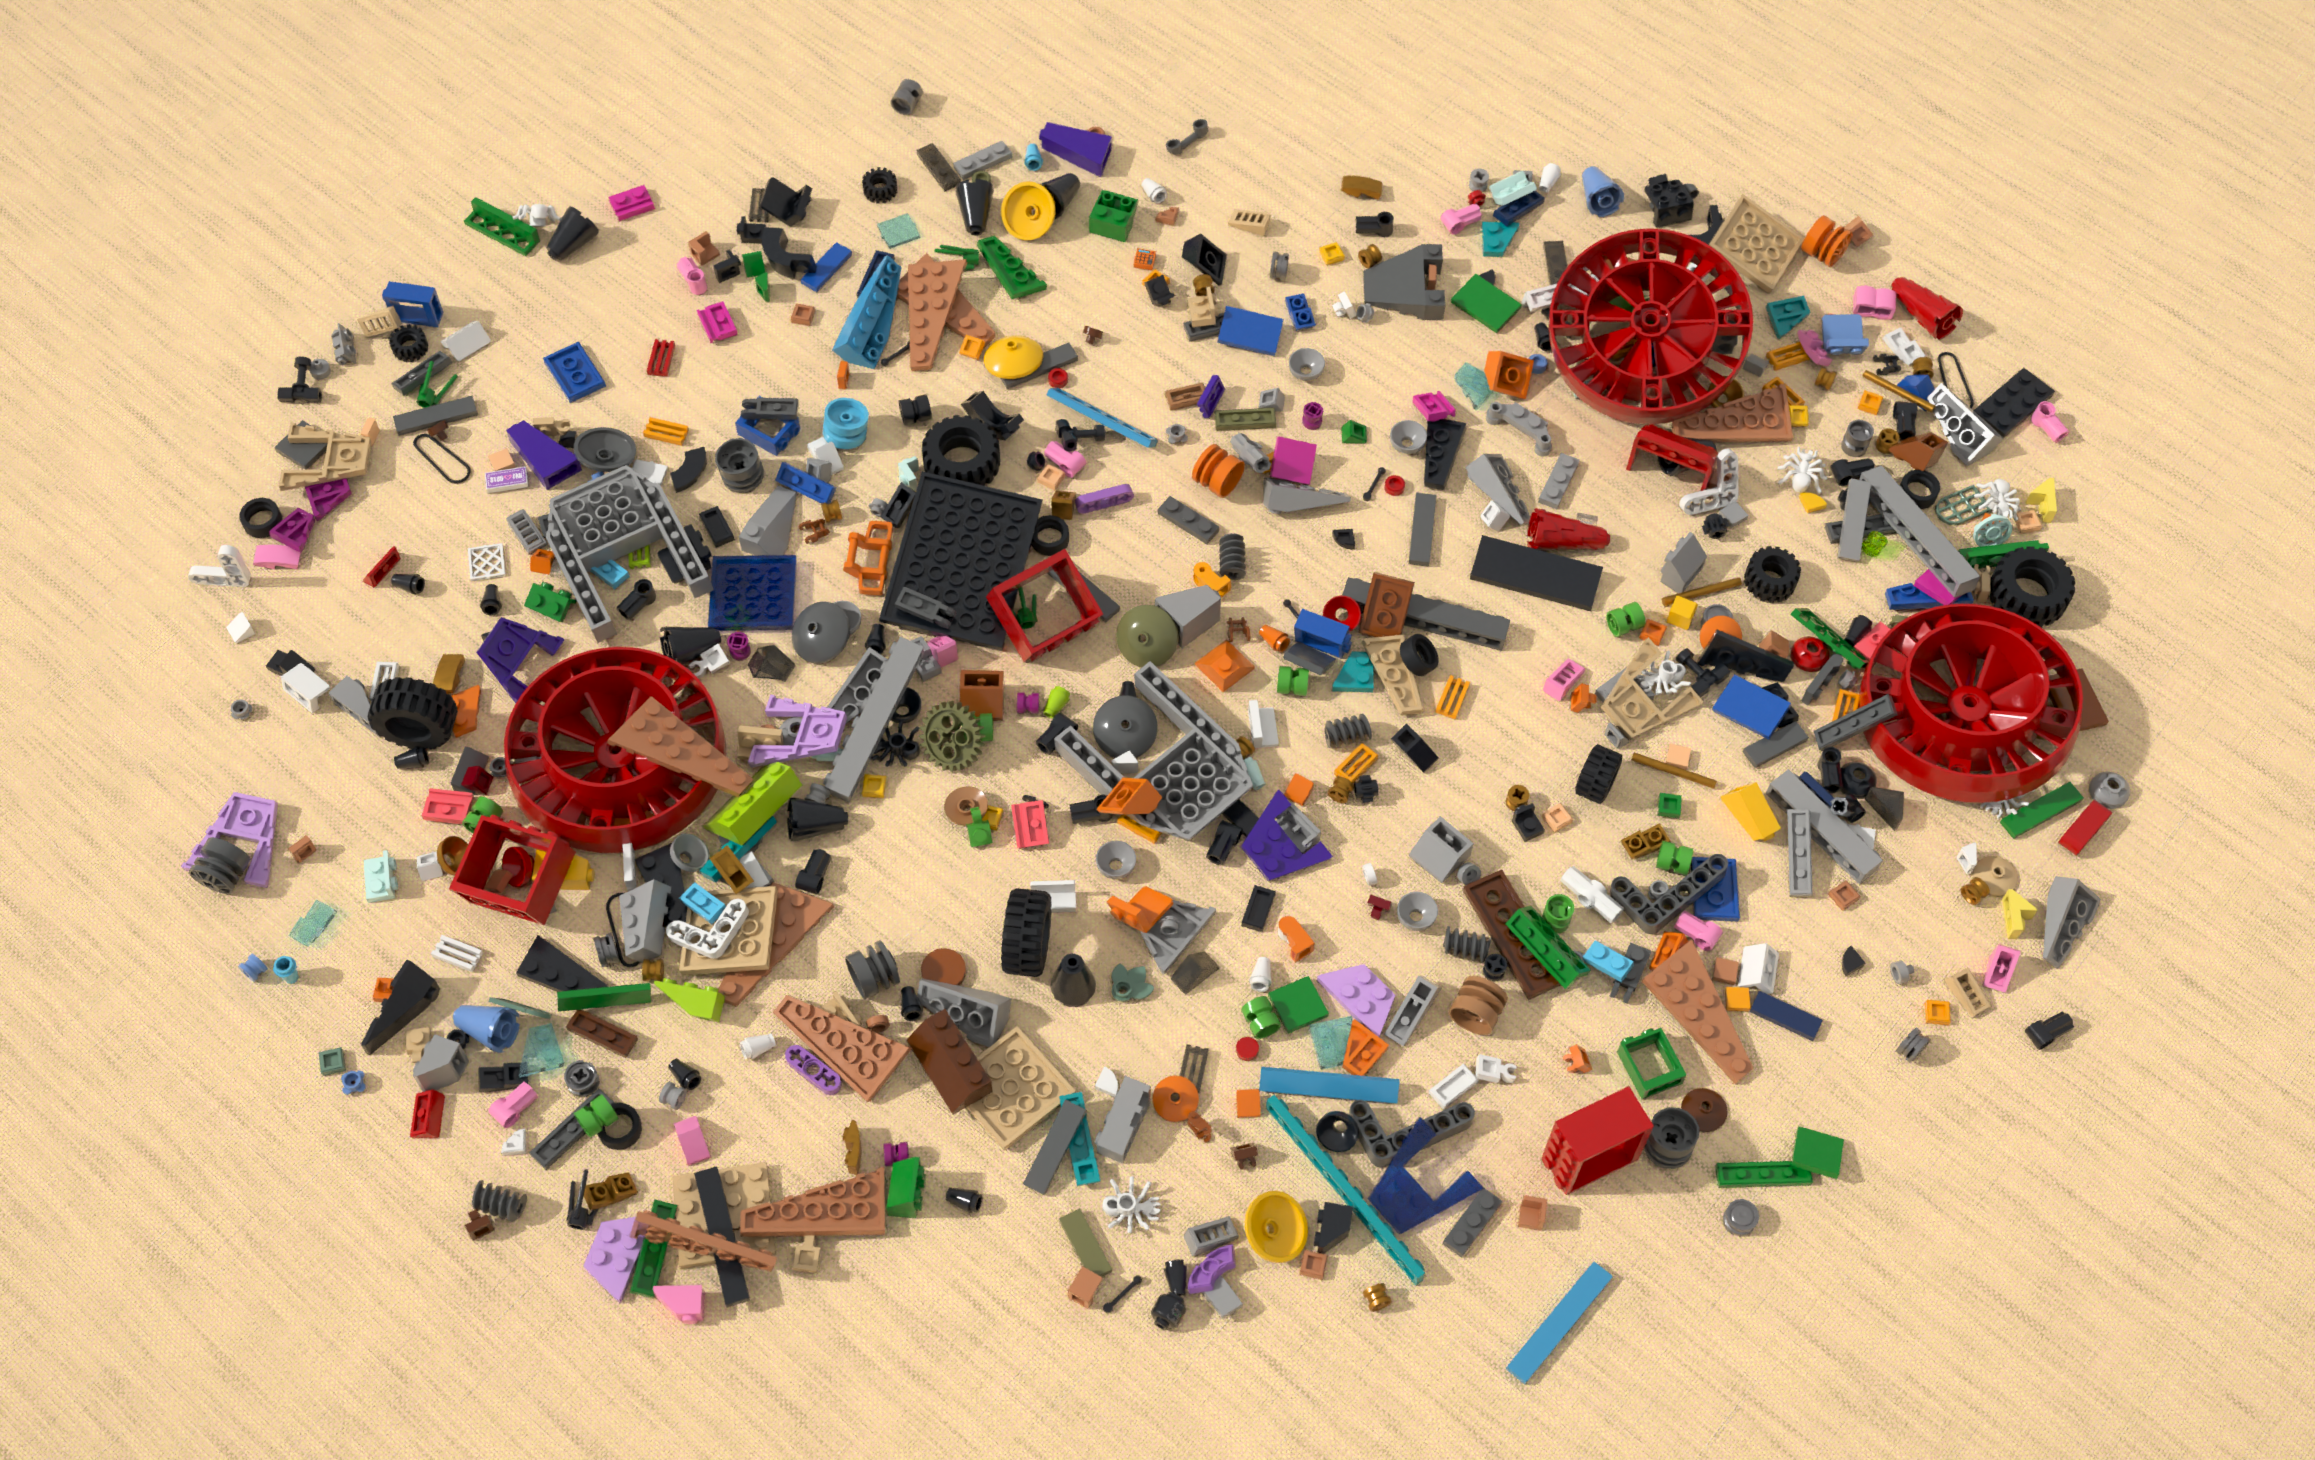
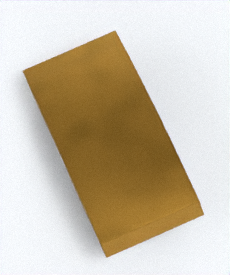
M1343 176L1341 191L1357 198L1363 193L1378 200L1382 195L1383 182L1363 176Z
M443 654L440 659L433 684L437 688L444 689L446 694L453 693L460 682L458 673L465 663L464 655Z
M1659 823L1642 833L1640 830L1622 839L1621 843L1630 858L1636 859L1659 850L1662 841H1671Z
M851 1120L850 1126L845 1127L843 1133V1141H845L846 1149L848 1150L845 1164H847L850 1174L858 1175L862 1155L861 1139L856 1121Z
M627 1172L608 1176L604 1182L586 1185L584 1199L589 1210H594L636 1195L638 1191L630 1173Z

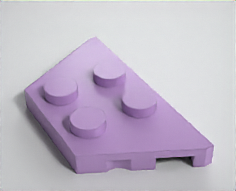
M1365 964L1317 976V982L1355 1020L1380 1038L1383 1026L1394 1002L1395 994Z
M636 1217L601 1222L583 1265L584 1269L619 1303L622 1302L637 1265L644 1238L642 1235H639L638 1239L630 1238Z

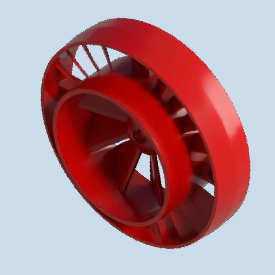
M1652 228L1629 230L1608 236L1589 246L1563 272L1554 290L1550 305L1549 340L1555 364L1563 380L1575 395L1588 406L1606 416L1635 424L1669 423L1696 414L1707 408L1727 390L1745 361L1753 332L1752 304L1747 288L1739 273L1721 253L1710 245L1687 234L1671 230ZM1638 253V260L1628 262L1626 254ZM1659 253L1676 256L1675 262L1660 260ZM1608 259L1610 260V262H1611V264H1612V266H1613V268H1614V269H1612V270L1610 269V267H1609L1608 264L1606 263V260H1608ZM1690 262L1697 265L1693 272L1687 269ZM1588 270L1594 274L1599 280L1598 282L1587 273ZM1709 273L1715 280L1706 286L1701 279ZM1574 285V286L1577 287L1578 289H1580V290H1582L1583 292L1587 293L1589 296H1587V295H1585V294H1583V293H1581V292H1579V291H1577V290L1571 288V286ZM1724 288L1730 296L1715 302L1712 294ZM1643 291H1649L1650 301H1645ZM1622 296L1634 307V310L1629 312L1608 302ZM1560 303H1561V304H1564V305H1567V306H1570V307H1574V308H1577V309H1580V310H1558V309H1559V306H1560ZM1734 306H1735L1736 309H1737V310H1722V309H1726V308H1730V307H1734ZM1571 321L1573 322V324L1568 325L1565 322ZM1652 321L1654 322V324H1648L1646 322ZM1728 321H1734L1736 324H1730ZM1591 322H1630V327L1591 338L1589 334ZM1555 336H1581L1582 344L1558 349ZM1716 336H1742L1740 358L1737 359L1712 351ZM1635 337L1637 341L1619 367L1611 364L1609 359ZM1651 343L1654 346L1657 376H1653ZM1711 358L1733 371L1725 378L1706 365ZM1580 360H1585L1584 362L1574 366L1571 369L1568 367L1569 365L1574 364ZM1703 374L1717 387L1708 392L1697 379ZM1593 375L1594 378L1585 385L1583 382ZM1690 388L1697 399L1687 402L1683 392ZM1605 389L1609 391L1606 397L1601 395ZM1625 398L1641 402V407L1622 404V400ZM1672 398L1674 406H1662V400Z
M1943 605L1920 611L1899 622L1888 631L1875 648L1865 668L1859 691L1858 709L1889 694L1893 698L1898 714L1863 732L1868 744L1879 760L1908 784L1926 793L1953 801L1970 803L1998 802L2024 795L2042 786L2055 776L2068 760L2076 743L2082 720L2083 693L2081 681L2073 661L2060 643L2030 620L2015 613L1986 605ZM1945 659L1958 688L1953 691L1929 665L1931 662ZM1977 659H1982L1985 661L1975 687L1973 686ZM1877 662L1901 672L1902 675L1901 679H1895L1870 673ZM2054 669L2060 678L2049 681L2048 670ZM1910 677L1948 698L1947 704L1919 700L1913 690ZM2066 687L2071 697L2074 711L2047 706L2049 688ZM1946 713L1948 719L1943 722L1933 714ZM1893 720H1897V721H1894V722H1891V723H1888V724L1883 725V723H1886V722H1889V721H1893ZM2037 735L2058 746V748L2049 755L2033 743ZM1902 737H1905V738H1906V739H1904V740L1901 741V742H1898V741H1897V740L1901 739ZM2029 750L2039 762L2029 766L2021 756ZM1917 752L1921 753L1920 757L1916 756L1915 754ZM2013 762L2017 770L2006 773L2003 766ZM1936 764H1940V765L1945 766V767H1948V768L1945 769V768H1942V767H1940V766H1937ZM1992 770L1993 773L1989 775L1970 774V771Z
M607 647L571 656L539 675L516 702L509 716L504 739L507 778L513 796L526 818L536 828L540 829L542 833L547 834L550 831L560 835V839L570 843L569 847L596 853L623 852V844L632 843L634 850L643 849L671 838L690 825L712 801L718 790L717 788H714L712 784L705 781L692 779V776L683 772L678 773L648 761L646 757L637 753L631 754L620 746L607 744L608 739L624 724V720L626 722L651 696L681 721H683L681 711L704 701L711 711L683 722L688 726L715 721L716 735L714 747L726 756V740L718 710L705 686L689 669L679 662L654 651L633 647ZM644 671H650L654 673L653 675H650ZM665 676L676 680L669 688L661 682ZM684 687H688L695 693L679 705H677L673 697ZM590 707L605 735L600 736L580 712ZM526 719L538 723V733L523 732L520 729ZM561 733L594 746V752L552 750V744L556 735ZM541 757V759L511 765L512 759ZM595 761L598 766L581 779L575 778L563 771ZM606 775L612 776L611 783H602ZM532 780V781H530V782H528V783H526V784H524V785H521V786L519 785V784L524 783V782H526V781ZM683 780L695 785L688 793L678 788ZM545 794H547V795H546L545 797H543L540 801H538L537 803H534L536 800H538L539 798H541L542 796H544ZM671 797L677 803L668 808L664 802ZM563 804H565V806H564V807L562 808V810L558 813V815H557V816H554V814L558 811V809H559ZM647 810L653 811L655 816L647 819L644 812ZM581 813L591 817L589 826L576 824ZM615 818H630L631 824L614 826Z

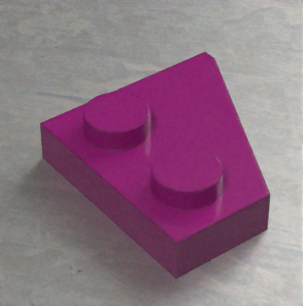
M347 478L305 486L316 521L321 520L352 494Z
M297 508L269 531L270 537L301 553L315 523L314 515Z

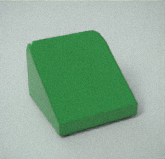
M761 251L742 254L748 278L765 273Z
M765 272L755 277L757 292L768 303L770 302V284L768 273Z
M1349 420L1342 426V443L1366 444V426Z

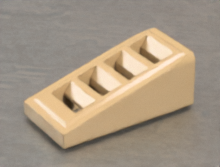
M1234 209L1228 226L1264 236L1271 221V214Z
M394 306L357 319L366 337L397 329L402 324ZM384 316H387V317H388V319H389V321H390L389 324H388V322H387V320L385 319ZM378 318H381L384 326L381 325ZM373 319H374L376 325L378 326V328H375V326H374V324H373V322H372ZM366 321H368L372 330L369 331L365 324Z
M1968 967L1944 979L1948 988L1971 1017L1991 1008L1989 1001ZM1959 979L1963 980L1962 984L1959 983ZM1967 986L1970 990L1965 992L1963 988ZM1974 994L1975 998L1969 1000L1967 996ZM1979 1001L1981 1005L1974 1008L1972 1004Z

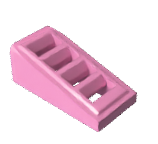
M1568 658L1546 679L1543 691L1560 701L1586 669Z

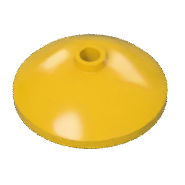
M1035 182L1016 184L1007 192L1002 202L1001 217L1007 231L1018 239L1035 240L1042 237L1051 228L1055 218V203L1052 195L1044 186ZM1033 209L1036 211L1035 215H1032Z
M1015 335L1001 338L989 346L984 354V364L988 372L1003 379H1016L1027 376L1037 370L1043 361L1041 346L1035 340L1025 336Z
M1268 1191L1258 1195L1250 1203L1245 1215V1232L1252 1249L1261 1258L1273 1263H1284L1296 1258L1303 1250L1308 1237V1223L1302 1207L1292 1196L1281 1191Z

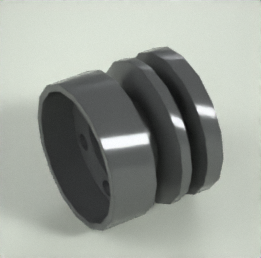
M735 438L724 442L718 448L715 454V462L725 487L733 492L745 493L754 490L761 484L764 478V468L758 451L752 442L743 438Z
M211 837L207 839L200 851L202 857L195 859V865L191 866L188 873L195 881L213 891L231 894L235 888L234 885L239 881L236 874H243L251 859L249 855L237 846L225 840Z
M881 940L874 943L876 952L871 945L866 947L868 955L866 958L859 950L845 956V962L851 978L864 1000L878 994L877 982H880L885 989L890 988L889 980L894 986L900 983L896 962L891 952Z
M1674 1107L1661 1109L1654 1115L1651 1121L1654 1127L1644 1146L1647 1157L1655 1165L1666 1169L1679 1168L1685 1165L1692 1155L1699 1138V1126L1696 1119L1683 1109Z

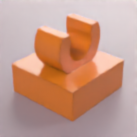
M1581 683L1571 692V711L1579 713L1583 708L1590 709L1591 703H1596L1597 695L1589 693V685Z
M377 977L372 997L374 1002H382L384 998L388 999L394 989L391 986L393 978Z
M1578 1044L1569 1048L1571 1054L1563 1056V1060L1566 1062L1573 1060V1065L1566 1068L1570 1073L1578 1070L1587 1073L1593 1070L1586 1050Z

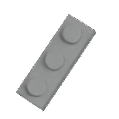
M1002 140L954 162V169L965 180L973 176L977 171L987 170L1012 158V152Z
M1563 453L1560 454L1543 488L1538 503L1554 509L1558 508L1579 465V459Z

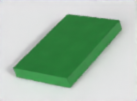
M1476 273L1451 298L1452 304L1495 333H1498L1522 306L1521 303Z

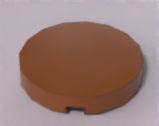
M947 948L936 949L923 959L921 965L922 978L960 986L966 975L965 961L954 950Z

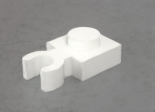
M717 644L700 654L703 660L693 661L689 666L691 669L700 667V671L694 675L697 678H701L705 675L706 670L709 669L713 674L730 664L720 645Z
M1479 1054L1476 1058L1475 1078L1498 1083L1500 1078H1502L1506 1083H1513L1516 1076L1510 1075L1508 1072L1514 1073L1516 1065L1510 1063L1501 1065V1059Z

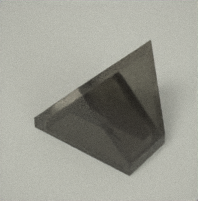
M775 645L758 648L748 663L753 678L778 679L786 682L796 666Z

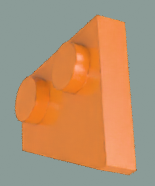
M479 685L452 695L458 710L453 726L456 738L477 730V715L480 707L479 696L481 695Z
M1354 1019L1342 1068L1352 1075L1365 1076L1388 1050L1389 1044Z

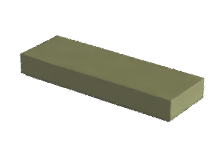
M1275 408L1215 410L1216 431L1276 428Z
M1079 1208L1059 1218V1223L1082 1266L1101 1277L1111 1273L1112 1268L1081 1209Z

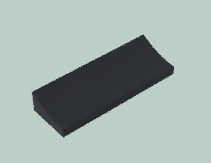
M1482 535L1470 579L1591 612L1603 567Z

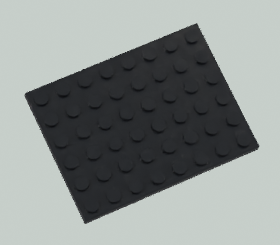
M922 471L879 622L932 635L948 636L954 640L1002 651L1007 633L986 596L993 587L1024 571L1043 499ZM903 587L938 600L943 605L954 609L957 612L955 617L946 616L940 611L938 613V616L951 622L948 629L943 628L936 623H931L895 608V602ZM1018 589L1004 596L1012 613Z

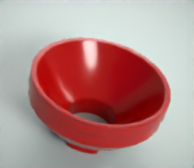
M1340 595L1331 598L1326 603L1323 609V616L1348 625L1350 631H1352L1360 622L1361 611L1354 599ZM1339 608H1345L1348 611V618L1344 621L1336 618V611Z
M1805 636L1793 644L1790 656L1795 666L1806 672H1817L1829 660L1830 652L1822 640L1816 637ZM1813 644L1817 646L1818 652H1810L1807 649V645Z
M509 847L503 854L502 869L508 870L513 874L509 881L511 886L520 887L526 885L533 875L534 858L521 847Z

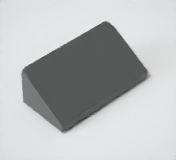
M465 747L451 780L453 790L470 792L475 795L474 791L463 787L461 783L468 767L480 766L485 769L489 756L470 747Z

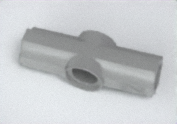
M1242 433L1232 436L1230 443L1232 448L1239 454V459L1244 461L1245 464L1250 465L1258 473L1269 470L1271 466L1269 457L1261 451L1263 447L1259 443L1250 440Z

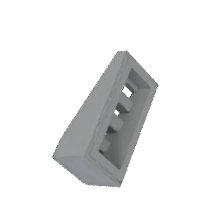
M524 509L506 518L509 528L529 555L547 545V542ZM536 538L538 539L537 541H535V542H533V543H531V544L528 545V543H529L530 541H532V540H534V539H536Z
M1230 1216L1188 1228L1184 1235L1185 1242L1192 1256L1205 1253L1239 1238ZM1221 1226H1224L1228 1235H1224ZM1215 1229L1218 1238L1215 1237L1212 1230ZM1204 1233H1206L1209 1241H1206Z

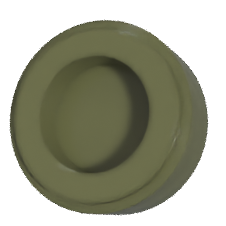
M977 171L972 176V182H975V179H982L991 183V176L986 171Z

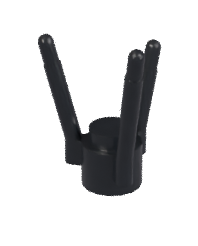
M587 1169L583 1172L575 1207V1181H572L570 1186L569 1208L566 1221H568V1227L578 1230H585L586 1225L592 1226L594 1216L599 1208L594 1209L589 1215L587 1214L588 1209L581 1207L588 1176Z

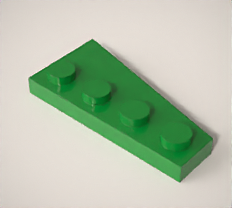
M996 236L977 241L978 249L1012 300L1047 289V284L1043 280L1040 281L1036 277V273L1031 269L1028 270L1023 265L1021 259L1014 257L1011 254V250Z
M1795 608L1790 614L1792 617L1813 632L1820 640L1827 643L1836 654L1848 660L1847 663L1856 670L1866 668L1869 660L1809 608Z

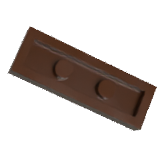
M582 1009L576 1010L566 1025L568 1031L624 1058H627L638 1041L636 1035Z

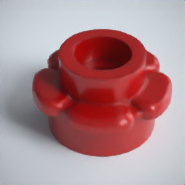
M1475 190L1468 195V203L1470 205L1477 204L1480 207L1484 204L1486 195L1481 190Z

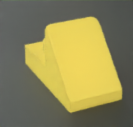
M2054 478L2047 479L2034 489L2025 502L2029 505H2039V513L2042 514V520L2046 523H2051L2057 512Z
M2008 889L2002 898L2008 939H2017L2025 929V920H2031L2036 914L2037 909L2013 889Z

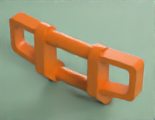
M870 521L865 536L856 532L849 533L848 541L850 543L843 571L859 579L860 594L877 596L883 594L885 580L888 575L886 570L888 555L892 549L893 525L891 522ZM873 529H887V539L870 538ZM857 546L862 549L881 551L878 568L861 567L855 563ZM863 579L880 580L879 587H863Z

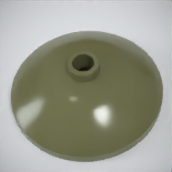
M1140 605L1130 609L1121 618L1117 627L1116 639L1120 652L1130 663L1138 667H1143L1150 661L1156 667L1166 663L1173 656L1178 645L1179 635L1175 621L1164 609L1155 605ZM1142 634L1146 636L1145 642L1140 638Z

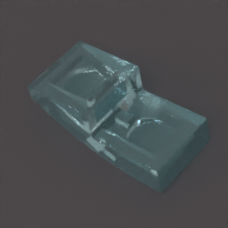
M316 899L305 918L300 916L288 936L309 947L326 929L338 911Z

